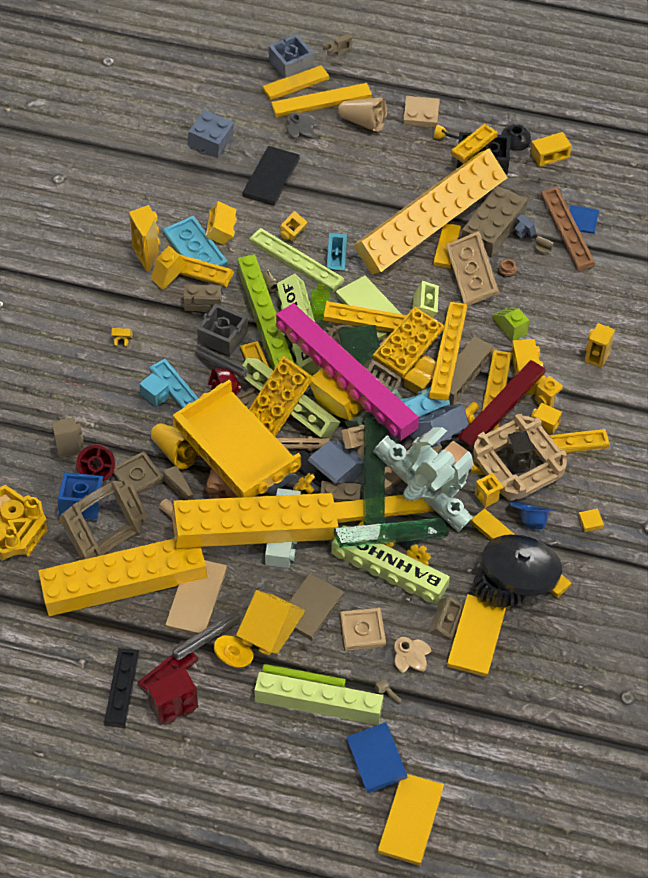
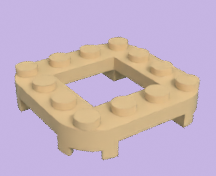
M517 414L513 421L487 434L484 432L480 433L475 441L473 449L475 461L486 476L491 473L496 476L504 487L500 490V493L509 501L524 498L560 479L565 473L567 454L565 450L560 451L542 428V421L538 417L534 419ZM525 438L544 464L518 477L516 474H511L495 452Z

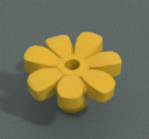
M308 473L305 478L301 477L298 480L299 482L293 487V490H305L308 494H311L314 488L310 483L315 476Z
M414 544L406 552L407 556L427 566L429 565L427 560L431 559V555L426 553L427 548L424 545L419 548L417 544Z

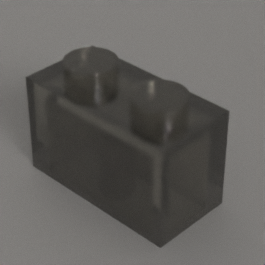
M516 431L508 434L505 459L511 474L530 471L533 447L527 431Z

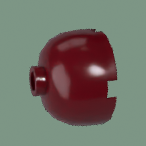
M223 368L211 370L208 378V385H211V391L219 384L225 383L228 380L231 381L232 392L236 396L241 390V384L233 372Z
M92 444L85 447L79 453L76 460V468L79 474L103 476V481L113 474L116 467L113 453L101 444Z

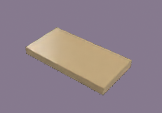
M479 231L446 244L464 304L469 306L499 294Z
M205 560L208 578L179 584L165 624L167 629L197 635L208 628L226 575L227 565Z

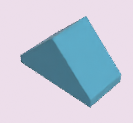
M329 233L327 268L345 270L347 234Z

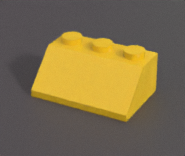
M147 205L130 211L129 221L132 248L146 272H149L159 254L160 240L157 235L159 228L156 224L158 216Z

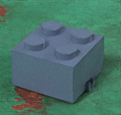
M297 34L286 39L282 37L278 42L269 45V61L283 78L314 68V53Z
M203 110L188 131V146L199 150L201 154L207 153L219 158L233 137L234 122Z

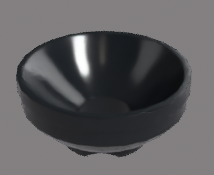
M520 124L507 126L501 133V135L511 136L510 150H524L531 143L529 130ZM512 130H520L521 133L515 134Z

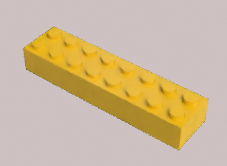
M332 493L174 501L172 508L176 548L334 540L338 530Z
M175 538L38 570L49 616L208 578L201 547L176 548Z

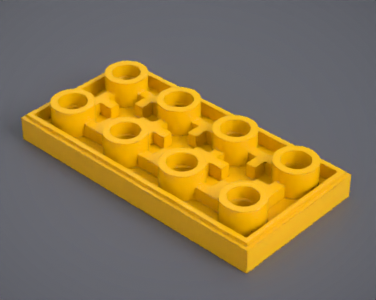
M414 306L373 354L372 359L403 378L441 334L445 326Z
M283 356L249 410L255 413L257 419L276 437L314 377Z
M467 594L447 667L487 677L507 607L502 610L501 607L487 606L486 602H480V598Z
M407 774L408 778L399 782L379 845L378 854L420 866L444 784Z

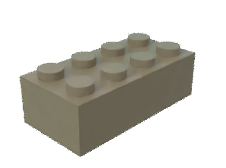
M496 186L464 226L461 238L479 231L487 256L492 258L517 226V218L521 214H526L528 199L500 186Z

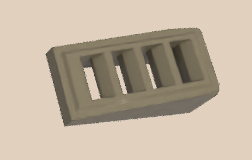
M373 359L365 362L364 367L374 377L379 372L377 379L385 387L398 389L402 380L400 376ZM393 379L391 386H389L390 380Z
M178 466L163 471L164 482L181 499L194 500L193 493Z

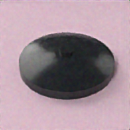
M503 535L492 539L485 546L481 558L483 571L494 584L506 591L519 595L536 596L548 593L558 585L562 574V564L557 554L543 542L523 535Z

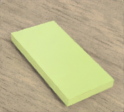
M366 276L336 291V296L345 305L401 314ZM366 328L378 342L392 333Z

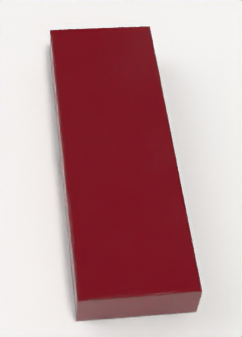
M191 652L182 659L176 660L171 654L138 681L137 684L148 695L147 685L184 668L188 670L198 662V657Z

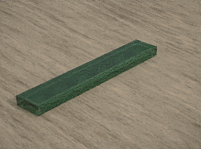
M366 418L364 420V527L383 529L385 527V463L373 450L385 438V426L378 423L376 419Z
M439 517L335 528L333 534L339 547L343 548L448 536L449 530L443 518Z

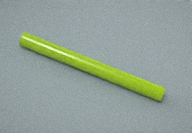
M267 664L263 666V672L345 687L346 679Z

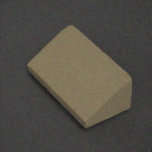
M450 596L441 599L428 632L432 635L452 640L464 606Z

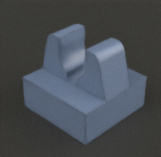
M521 214L517 218L516 235L520 238L527 234L532 237L536 233L535 225Z

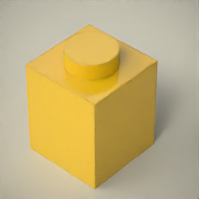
M541 403L538 409L535 408L531 417L534 419L538 417L542 421L541 426L546 433L553 435L560 424L562 411Z

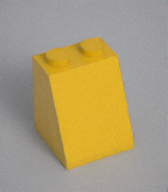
M321 368L313 375L314 378L310 386L317 404L325 411L350 421L364 409L357 400L350 396V393L338 385L337 381L329 377L324 369Z
M256 590L236 636L242 638L241 642L253 647L254 644L260 647L259 651L264 654H278L305 610L273 594Z

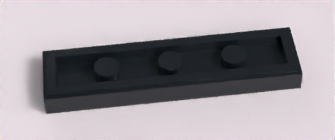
M118 648L104 726L126 728L139 650Z

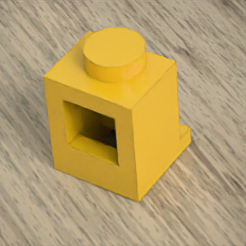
M294 211L281 224L279 229L281 237L285 240L290 239L293 241L305 230L308 222Z
M491 473L476 481L475 495L486 508L498 502L500 490L504 487L496 476Z

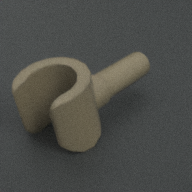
M386 680L376 683L375 690L378 694L381 695L386 692L398 704L402 701L390 689V685Z

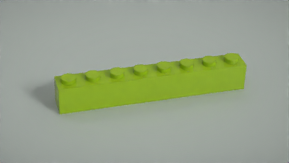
M255 254L238 258V273L271 368L274 371L283 356L292 362L293 359L283 332H280L276 327V311Z

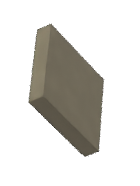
M144 451L116 465L113 476L117 481H131L137 495L164 482L163 476Z

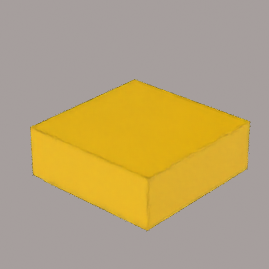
M598 509L579 512L578 517L584 532L603 529L604 523Z

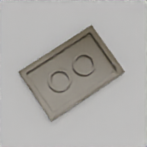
M309 573L289 601L305 610L294 631L312 640L344 596V591Z

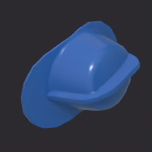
M509 502V505L520 509L522 522L531 529H544L549 511H554V509L541 508L528 503Z

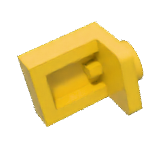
M548 376L537 386L535 400L539 405L543 403L553 407L556 394L563 389V385L551 376Z

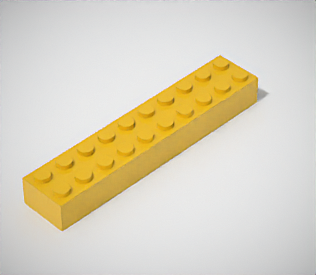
M490 149L479 152L353 244L372 275L382 272L507 179V176Z

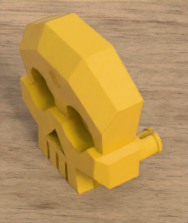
M3 485L0 487V560L4 561L6 558L15 555L29 557L37 543L40 542L47 532V520L41 501L29 495L23 497L7 485Z

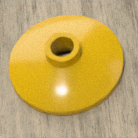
M221 636L214 643L216 655L230 666L246 667L253 660V652L250 646L242 643V640L237 637Z

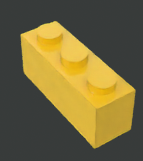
M535 339L513 340L511 353L516 375L530 360L543 366V362L539 361L540 348L536 346ZM542 376L524 396L535 395L537 386L546 377Z

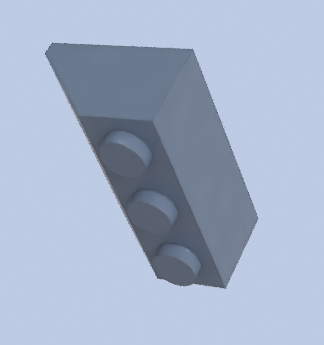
M464 404L443 406L420 416L418 429L411 433L410 436L416 440L423 434L428 433L433 427H442L447 432L434 445H431V447H436L441 444V441L451 439L452 435L462 433V429L469 426Z

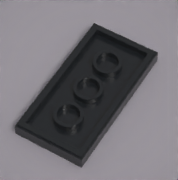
M268 146L245 186L242 197L275 206L300 160V155Z

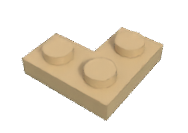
M370 423L342 430L345 449L357 447L358 453L362 456L361 459L366 464L378 461L377 455L373 452L375 445L372 442L373 436Z

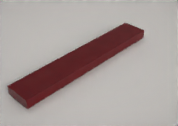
M530 360L458 436L459 441L474 449L478 435L482 432L485 434L489 433L546 373V369Z

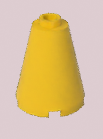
M160 423L152 428L151 439L174 466L186 469L195 463L194 458L196 456H200L175 427Z

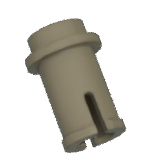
M264 270L262 275L268 291H277V283L279 281L273 277L270 270H267V272Z

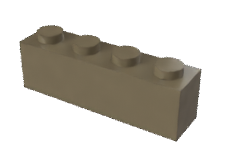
M475 336L470 342L467 341L465 343L463 351L460 354L458 353L449 395L450 405H454L491 359L493 345Z

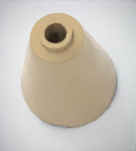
M380 97L344 101L339 105L338 113L345 120L379 132L385 124L382 123V120L386 118L387 105L386 101Z

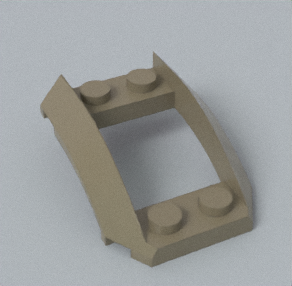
M112 481L88 494L60 515L58 524L64 525L79 555L76 559L80 561L104 555L124 540L141 532V524L145 523L147 514L131 481ZM113 493L128 524L114 530L96 542L81 512L105 496Z

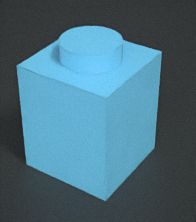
M154 373L139 383L141 396L155 407L166 402L170 396L169 385Z

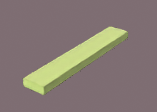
M262 228L249 238L251 244L333 293L344 283L342 276Z

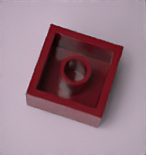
M186 668L147 685L149 705L160 725L171 723L177 717L191 714L198 708L197 688Z

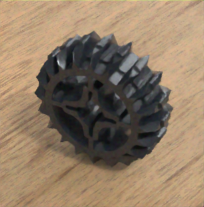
M483 568L479 569L474 577L473 591L476 593V597L480 598V602H486L487 606L501 607L502 610L505 607L511 609L513 606L518 607L525 600L526 595L511 593L494 584L486 576Z

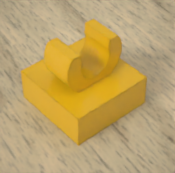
M112 328L111 335L115 338V346H118L119 340L123 339L125 341L124 346L128 347L129 340L127 338L132 339L133 331L131 329Z

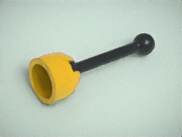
M436 126L433 138L443 139L447 136L459 140V136L447 133L443 126Z

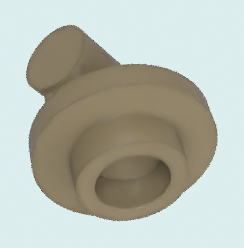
M537 236L535 240V249L539 253L547 254L552 251L554 242Z

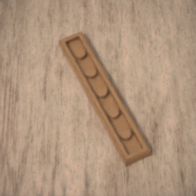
M558 187L542 191L541 196L578 272L594 267L595 261Z

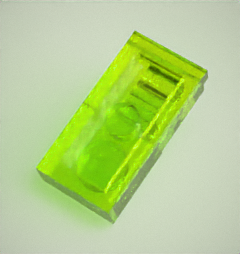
M318 284V289H312L311 309L314 320H323L326 301L330 302V290H325V284Z

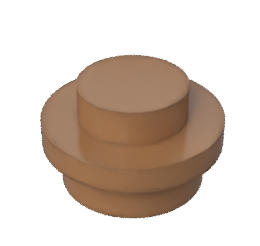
M506 259L499 265V272L504 276H512L517 271V266L513 260Z

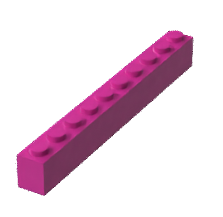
M292 303L276 314L277 329L280 332H284L292 343L297 344L305 355L310 356L317 366L324 369L329 377H332L342 389L350 393V396L357 400L365 411L370 412L378 423L383 424L391 435L396 436L401 441L418 429L419 417L298 306Z

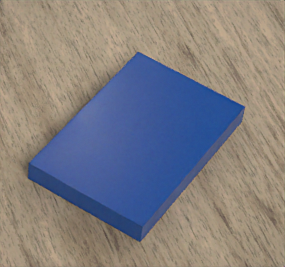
M387 722L347 736L367 793L408 778Z

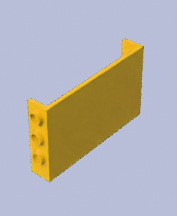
M230 380L219 384L212 391L203 394L199 399L188 403L183 409L172 415L173 426L239 498L255 497L258 494H262L270 486L280 483L284 477L290 473H295L301 467V455L298 453L292 456L232 392Z

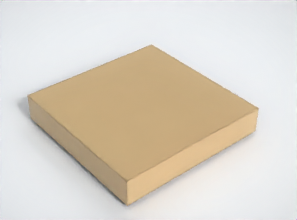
M381 608L340 612L345 651L386 647Z

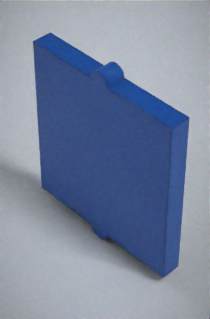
M571 205L570 213L580 233L594 234L599 210L587 208L586 206Z

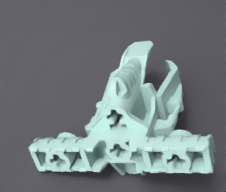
M433 427L428 433L418 437L412 442L413 446L410 447L408 452H406L402 445L396 444L389 436H386L373 452L408 484L404 491V498L409 501L424 498V501L459 533L474 517L464 509V505L459 499L453 497L466 484L469 469L474 465L471 453L467 451L455 463V459L449 451L442 450L439 454L435 452L431 445H434L447 432L442 427Z

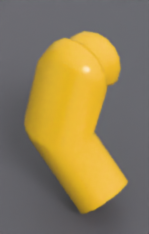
M472 402L465 409L469 425L475 419L474 413L479 409V405L476 402Z

